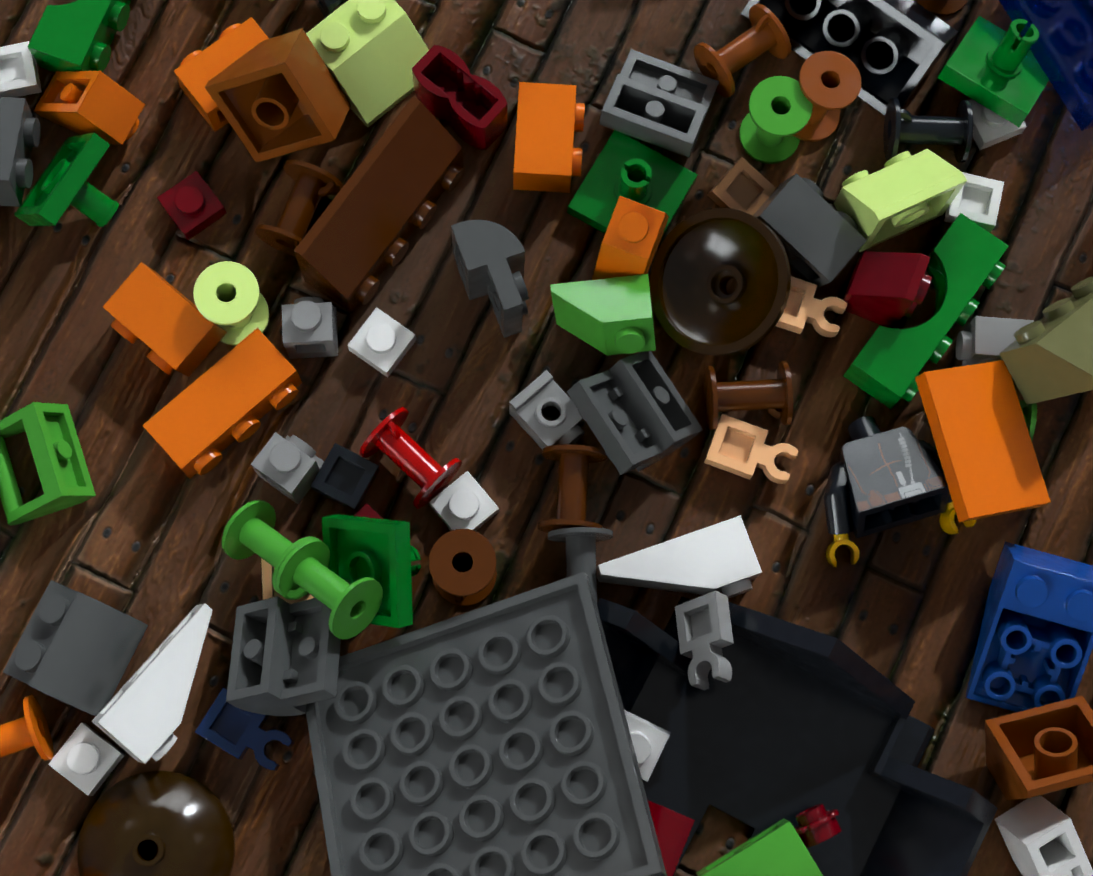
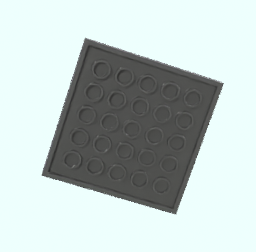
M585 572L340 656L336 697L307 704L306 718L331 876H667L591 580Z

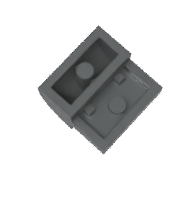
M631 49L621 73L617 74L603 106L599 124L690 158L715 96L719 81Z
M467 220L451 225L454 260L469 300L485 295L489 296L504 338L522 332L523 315L528 314L525 300L529 299L524 282L525 250L522 244L511 231L492 221Z
M651 351L639 352L620 359L609 370L582 379L567 391L578 408L579 414L587 422L604 448L607 457L613 462L620 475L633 469H637L639 472L653 465L683 446L703 430Z
M51 580L3 673L57 700L97 716L111 700L148 625L94 598Z
M278 596L238 606L236 609L226 702L239 709L256 714L296 716L306 714L308 703L335 698L337 694L341 639L334 636L329 629L331 609L316 598L289 604Z

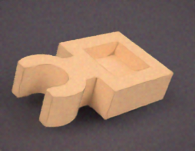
M791 276L789 298L784 312L775 326L801 334L807 322L812 324L820 335L829 338L836 337L840 326L829 323L825 319L824 313L826 311H833L843 314L847 303L838 297H827L823 300L814 298L817 288L816 284Z
M721 414L704 463L749 480L752 478L757 467L763 470L765 476L770 481L785 484L789 480L790 474L777 469L774 459L778 456H784L787 459L794 460L798 454V449L787 443H779L774 446L766 445L764 442L769 430Z

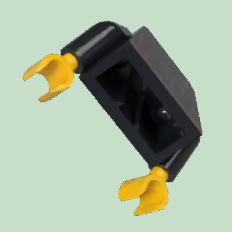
M872 416L861 417L853 421L848 427V433L852 441L845 443L841 447L840 462L831 467L824 494L827 530L829 534H833L834 541L826 550L828 563L833 567H837L835 551L840 545H845L850 550L851 565L857 563L860 553L859 549L848 537V533L852 531L857 539L940 514L939 522L943 531L951 535L958 534V527L954 521L956 512L937 449L924 440H918L909 428L902 426L881 432L875 418ZM976 520L963 523L966 527H973Z

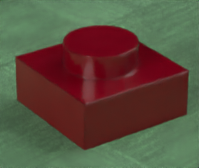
M197 171L157 197L161 206L187 240L227 214L222 203Z

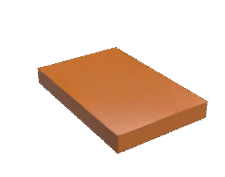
M1003 360L927 371L915 377L959 523L1037 508L1051 503L1012 377Z

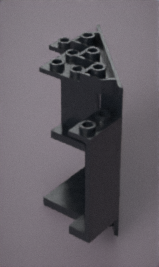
M681 596L677 606L690 601V599ZM599 598L597 607L624 710L671 732L648 782L643 779L642 781L647 800L695 820L676 870L709 805L754 828L749 838L751 839L783 818L789 820L793 827H796L798 825L795 819L797 814L823 803L826 811L838 810L839 815L836 816V819L842 829L840 833L832 838L807 848L823 876H967L998 808L974 789L917 768L935 729L910 716L909 714L915 701L838 638L729 602L734 644L722 648L723 657L731 664L732 678L731 681L726 683L714 679L711 668L708 674L709 689L702 690L691 686L689 683L688 667L692 659L680 655L675 610L663 631L637 611Z

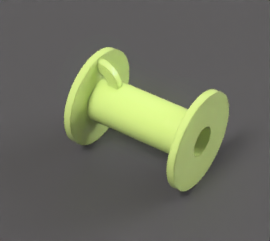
M223 261L207 267L199 275L194 285V302L204 318L218 324L227 332L220 340L221 342L236 346L257 328L264 333L269 322V307L265 298L260 293L256 277L247 267L240 263Z

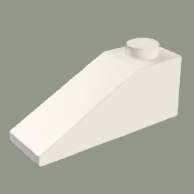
M741 515L599 564L596 569L599 582L705 595L713 591H722L728 598L752 590L751 581L755 580L762 573Z
M206 603L196 605L91 721L137 762L146 764L151 757L155 761L160 760L178 739L173 732L182 722L213 611Z
M1041 795L1028 798L995 818L1009 853L1022 876H1093V869L1071 818Z

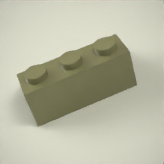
M1093 276L1075 284L1070 289L1073 294L1071 297L1061 299L1046 307L1042 311L1045 316L1042 320L1032 322L1017 330L1013 334L1016 340L999 353L1027 405L1093 390Z

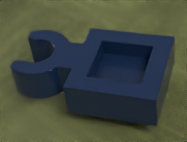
M222 688L195 733L242 760L248 748L254 750L257 762L262 767L277 771L280 765L269 759L267 747L273 741H280L284 745L292 747L294 744L293 739L288 734L279 730H269L266 732L261 729L269 715L248 712L227 703V689Z

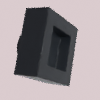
M335 443L311 484V488L344 507L357 512L380 468L379 465Z

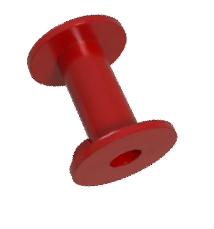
M401 407L388 415L371 432L361 446L359 454L363 458H367L380 449L421 488L413 501V505L419 509L429 503L451 481L460 469L462 461L459 458H454L443 467L436 462L401 428L409 414L405 407Z

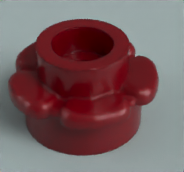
M823 803L795 816L798 825L794 828L806 848L822 843L842 831L836 819V816L839 815L837 809L826 811Z

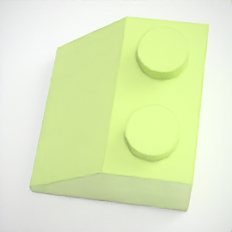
M348 0L306 33L350 103V109L367 127H370L415 91L412 68L429 51L407 13L395 0Z
M929 149L911 155L909 151H905L889 159L884 164L885 168L869 174L867 170H863L848 177L843 181V187L834 205L837 211L846 213L858 225L857 231L867 239L859 249V252H862L943 215L967 182L963 172Z

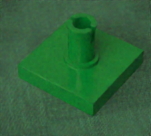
M978 16L942 69L938 79L1017 127H1020L1059 63L1032 47L1040 35L1039 30L1034 24L1030 26L1025 36L1021 38L1019 34L1027 24V20H1013L1006 32L983 17Z
M614 130L568 205L567 213L605 234L619 196H623L667 213L669 219L663 232V237L695 184L698 174L631 137Z
M96 133L67 137L23 200L21 207L14 213V216L29 226H55L68 206L72 205L94 221L97 226H105L117 211L119 203L106 196L86 180L110 144Z
M339 514L322 517L323 542L330 551L328 569L350 585L361 578L370 577L378 581L382 586V603L370 624L394 628L413 625L412 577L419 573L421 565H411V562L421 560L418 550L410 545V522Z

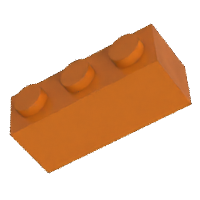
M257 328L142 426L187 477L191 479L195 474L204 475L217 466L223 458L221 452L235 440L240 443L252 436L261 425L259 420L272 408L280 410L288 405L299 392L297 387L302 384L297 370Z

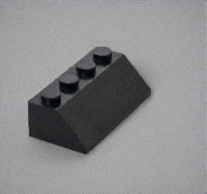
M749 0L741 13L750 20L749 10L755 4H762L769 8L785 28L790 39L791 50L804 59L820 51H835L848 57L856 65L861 75L862 83L858 97L883 115L886 113L890 98H898L900 109L904 107L958 33L957 30L914 0Z

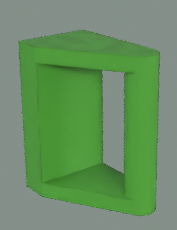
M32 402L0 420V499L8 525H18L81 504L96 496L68 404ZM26 432L44 492L43 495L26 504L23 503L4 438Z

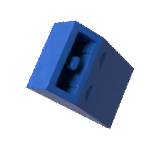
M1005 541L988 592L966 698L1014 712H1020L1076 696L1093 649V565Z

